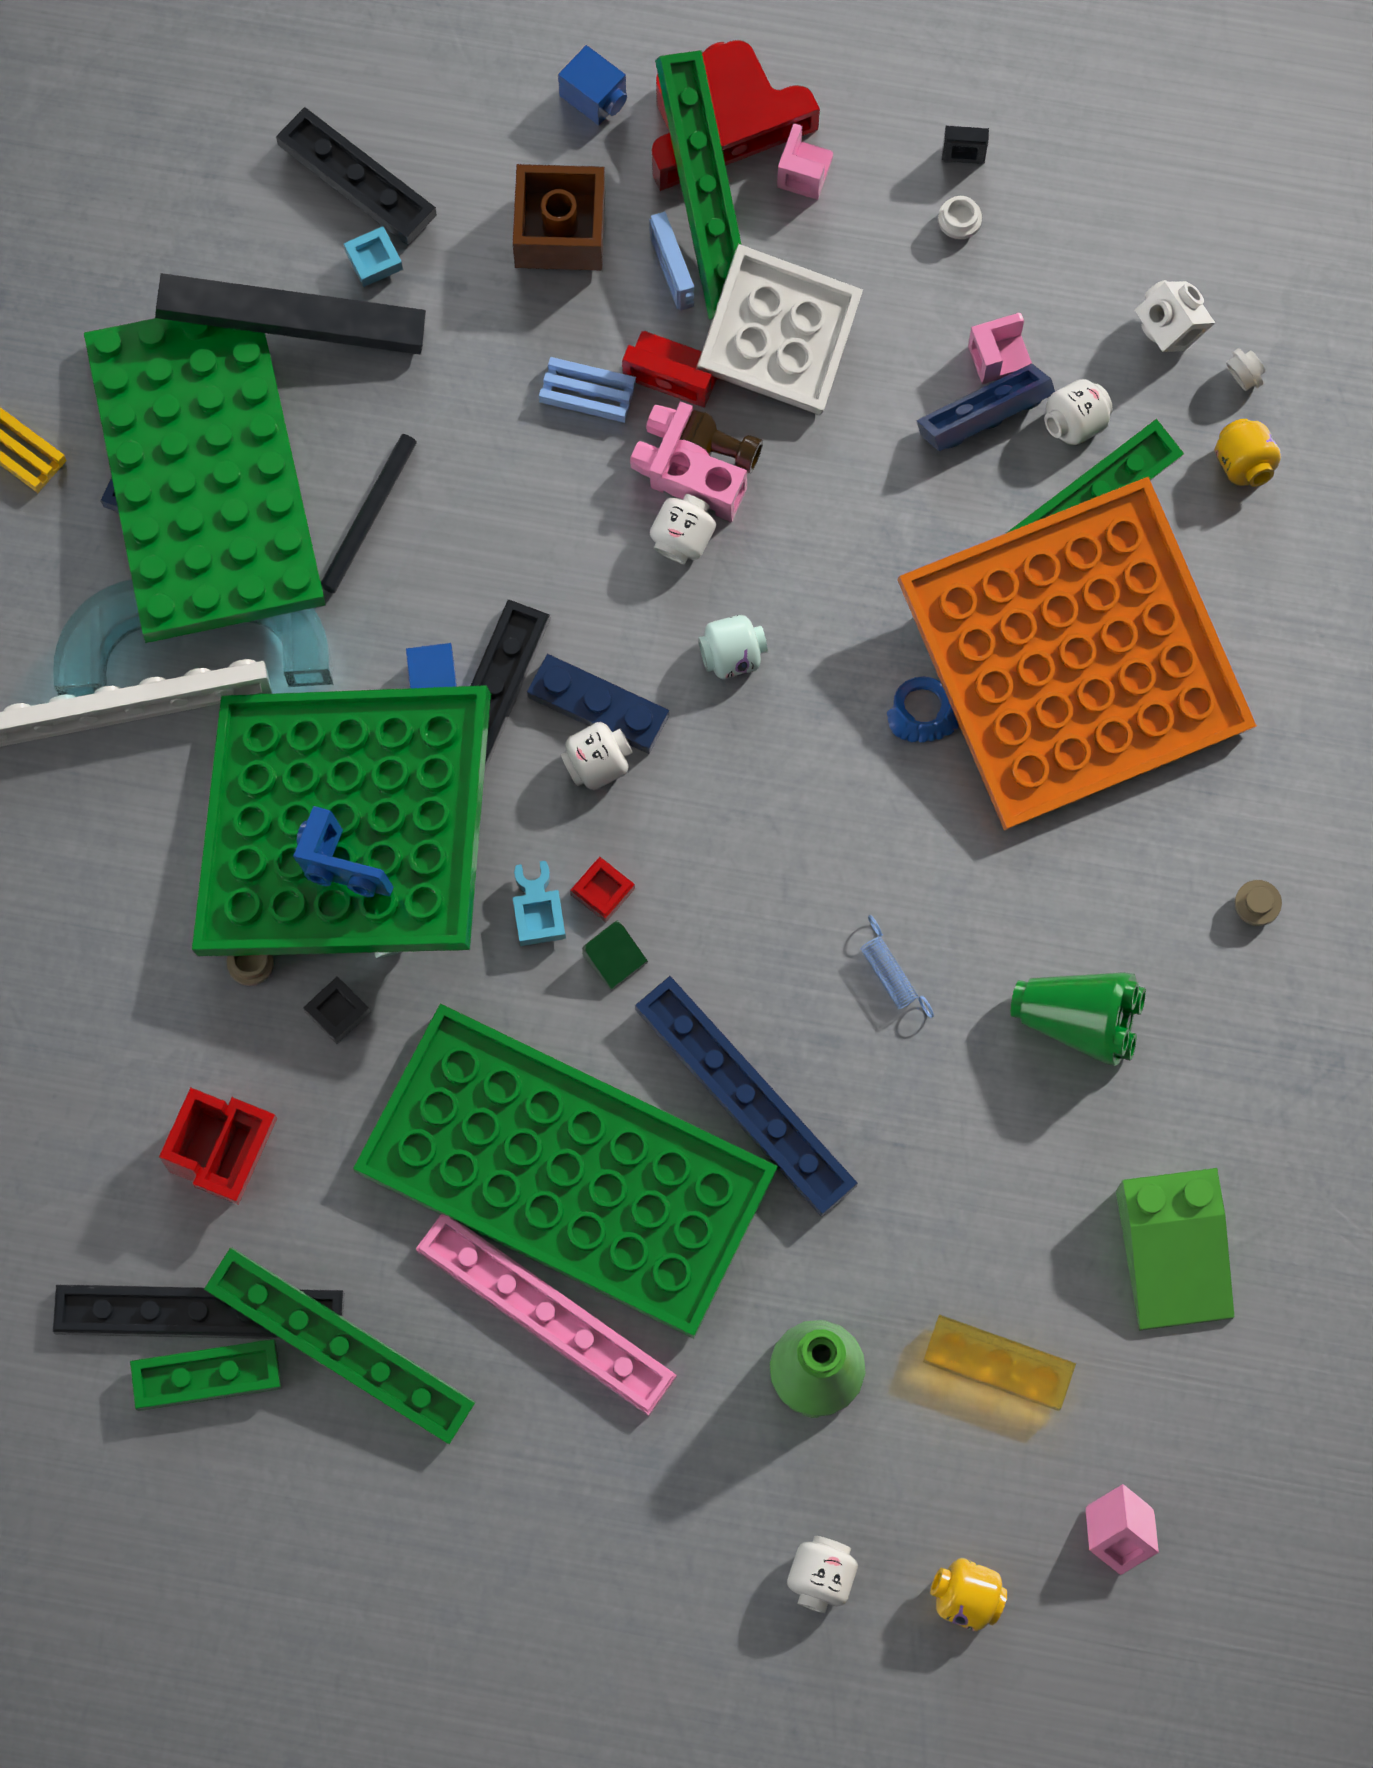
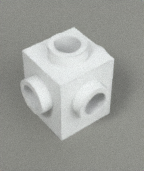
M1163 280L1156 283L1145 293L1146 300L1135 309V312L1143 322L1141 324L1142 330L1150 340L1158 344L1162 352L1185 351L1215 324L1203 306L1204 299L1201 293L1187 281L1167 282Z

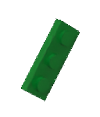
M274 1339L130 1361L134 1403L137 1411L282 1389L277 1345Z

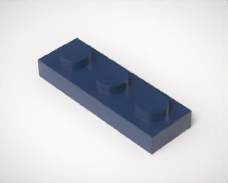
M1031 363L916 420L920 435L938 451L954 448L960 445L967 437L984 429L994 428L1000 425L1004 419L1022 410L1035 408L1042 400L1050 397L1055 392L1054 385L1048 375Z
M548 653L527 690V697L587 726L602 722L612 732L621 729L630 746L647 754L651 753L669 718L668 709Z

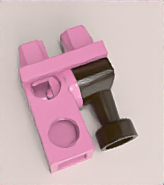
M681 401L677 410L654 405L649 415L646 429L648 433L663 438V441L659 448L639 441L630 457L631 468L649 477L652 489L662 493L665 491L680 499H683L685 494L693 495L706 502L710 506L709 509L715 511L717 517L732 522L747 490V473L751 474L759 460L763 440L747 435L740 441L717 430L716 423L711 415L706 412L693 410L692 405ZM713 452L735 458V466L710 456Z

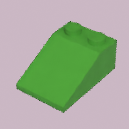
M1211 1168L1122 1180L1116 1190L1139 1331L1233 1319L1235 1316L1226 1215L1218 1169Z

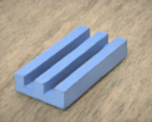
M664 211L652 215L651 219H649L650 240L676 308H679L681 311L694 307V285L667 214Z
M550 357L548 371L545 373L543 380L544 385L539 393V403L625 423L636 385V377ZM554 386L579 392L581 395L600 397L621 403L618 407L552 390Z

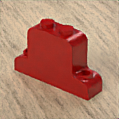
M733 40L727 43L717 42L702 52L725 166L786 143L793 124L802 126V136L818 130L820 108L813 93L808 88L800 85L789 86L781 90L772 88L753 48L748 43L741 40ZM657 74L656 103L660 111V114L669 130L659 77ZM670 133L660 136L652 145V175L660 191L680 184Z

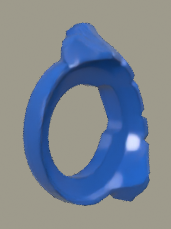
M914 677L901 684L894 696V706L887 711V720L892 733L896 737L910 742L919 741L924 743L928 740H940L944 735L952 734L954 729L959 727L941 681L931 677ZM924 689L938 696L941 702V709L936 719L928 722L915 720L906 710L904 703L906 697L911 692Z

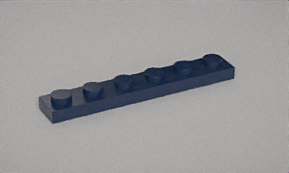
M671 976L667 977L635 1005L637 1013L771 1162L778 1166L780 1172L821 1217L857 1187L858 1182Z

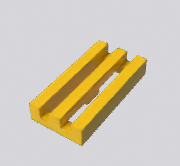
M0 407V424H3L52 461L48 465L0 429V442L39 470L41 474L35 477L2 451H0V466L39 493L67 461L65 455Z

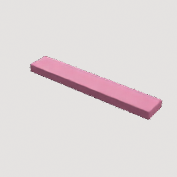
M441 1214L417 1246L416 1252L647 1416L651 1415L677 1378V1375L468 1227L450 1217Z

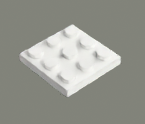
M739 244L735 250L696 369L712 374L713 377L821 415L825 409L863 289Z

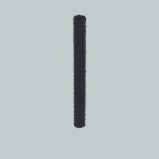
M401 434L321 580V586L324 590L336 593L417 444V441L411 436Z

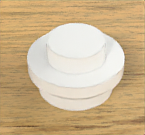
M955 196L947 200L939 210V226L951 238L967 239L976 234L981 226L982 212L975 201L969 197Z
M1237 348L1232 352L1233 357L1226 362L1227 368L1243 390L1247 391L1253 386L1259 388L1264 384L1261 375L1266 372L1263 364L1253 351L1250 350L1245 354L1240 348Z

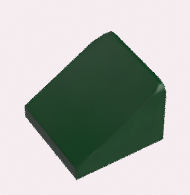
M619 920L613 922L582 947L583 957L611 991L648 963L646 957Z

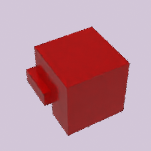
M190 1087L159 1158L170 1173L192 1181L195 1188L239 1205L277 1121V1117L271 1112L231 1097L227 1105L224 1100Z

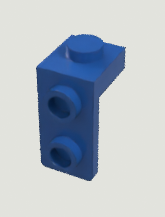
M313 806L308 821H304L298 830L297 848L293 855L304 871V876L308 880L323 886H330L332 882L347 885L351 891L366 897H373L375 893L390 896L394 887L383 870L332 857L343 829L331 810Z

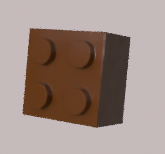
M516 164L513 224L515 268L602 271L606 195L605 167Z

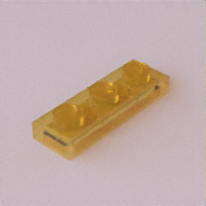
M939 1315L923 1359V1363L1056 1411H1060L1076 1366V1363L942 1315Z

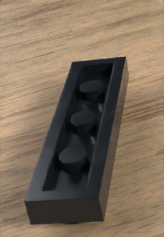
M306 107L276 136L278 146L407 245L437 216L434 205Z

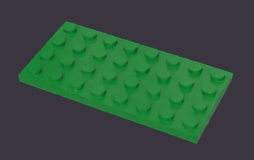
M157 318L84 332L145 643L326 606L266 334Z
M441 1003L353 1167L355 1173L440 1215L448 1216L469 1229L693 1339L778 1169L777 1165Z

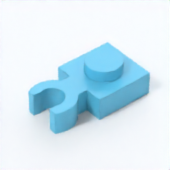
M540 861L541 875L536 880H528L524 877L521 864L515 866L516 884L526 894L512 897L520 946L566 939L559 891L545 892L550 882V871L546 861Z

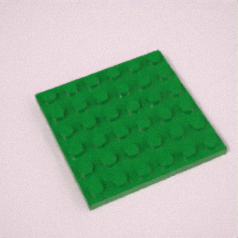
M485 685L221 696L192 943L193 952L197 956L470 950L491 698L488 687ZM313 806L331 810L343 829L332 857L383 870L394 887L390 896L375 893L373 897H366L351 891L347 885L332 882L330 886H323L308 880L304 876V871L293 855L297 848L298 830L304 821H308Z

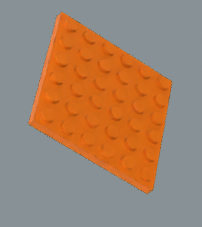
M1149 476L900 575L897 579L1004 831L1247 732L1257 726Z

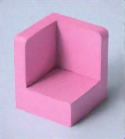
M793 124L778 165L777 188L818 200L833 159V152L801 142L802 126Z
M1021 313L971 327L968 348L982 384L999 380L1032 363L1021 336L1024 324Z
M1124 1484L1086 1507L1089 1550L1118 1574H1124L1159 1553L1154 1510Z

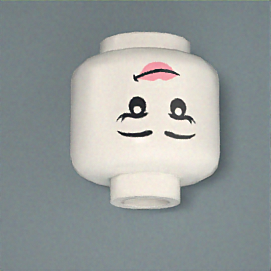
M1086 379L1076 380L1048 397L1044 418L1046 428L1053 437L1060 438V440L1069 445H1079L1108 427L1110 414L1113 409L1112 402L1107 391L1101 385L1094 384Z
M685 494L683 500L677 498L667 499L650 529V537L656 543L654 550L680 564H685L687 559H699L716 528L715 520L706 513L710 506L703 500L690 494Z
M597 722L570 736L565 743L566 752L561 754V757L577 786L584 784L591 790H597L627 773L628 763L625 756L633 752L621 729L612 732L606 724Z
M814 1536L813 1542H803L800 1544L787 1579L788 1587L800 1595L797 1602L798 1605L825 1613L828 1605L842 1606L846 1603L858 1568L857 1561L849 1555L850 1547L821 1536Z

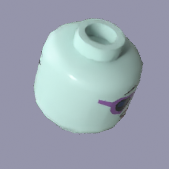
M736 615L710 622L705 627L704 636L698 637L699 648L706 671H714L720 679H728L756 671L761 663L760 654L768 652L762 626L753 627L751 621L745 615Z

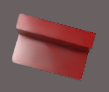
M647 331L640 333L635 347L628 345L622 359L623 374L636 377L637 384L703 408L706 407L717 381V378L713 377L712 374L696 369L702 351Z

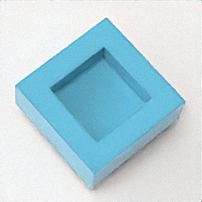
M384 226L344 243L345 252L363 287L403 270L402 261Z

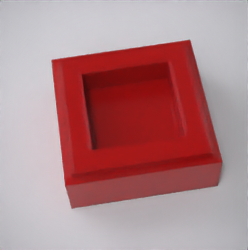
M599 856L572 887L570 895L606 923L635 890V884Z

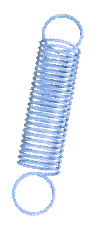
M869 915L868 920L879 937L864 944L860 948L862 953L866 955L865 957L869 960L868 962L872 965V968H874L873 970L877 973L876 975L880 978V981H882L881 983L885 986L886 991H889L888 994L892 996L891 999H893V1002L895 1001L898 1009L909 1005L918 998L925 1013L930 1018H933L934 1013L930 1004L924 996L919 997L916 994L913 986H911V983L903 971H901L902 969L893 958L894 956L882 940L881 936L883 934L874 917ZM874 941L872 944H870V945H868L867 947L863 948V947H864L865 945H867L868 943ZM875 944L873 947L869 948L868 950H865L866 948H868V947H870L871 945ZM880 948L879 950H877V951L874 952L873 954L869 955L871 952H873V951H875L876 949ZM881 951L880 953H878V954L875 955L874 957L870 958L872 955H874V954H876L877 952ZM888 961L887 963H885V964L882 965L881 967L877 968L879 965H881V964H883L884 962ZM921 998H922L923 1001L926 1003V1005H927V1007H928L930 1013H929V1012L927 1011V1009L925 1008V1006H924V1004H923Z

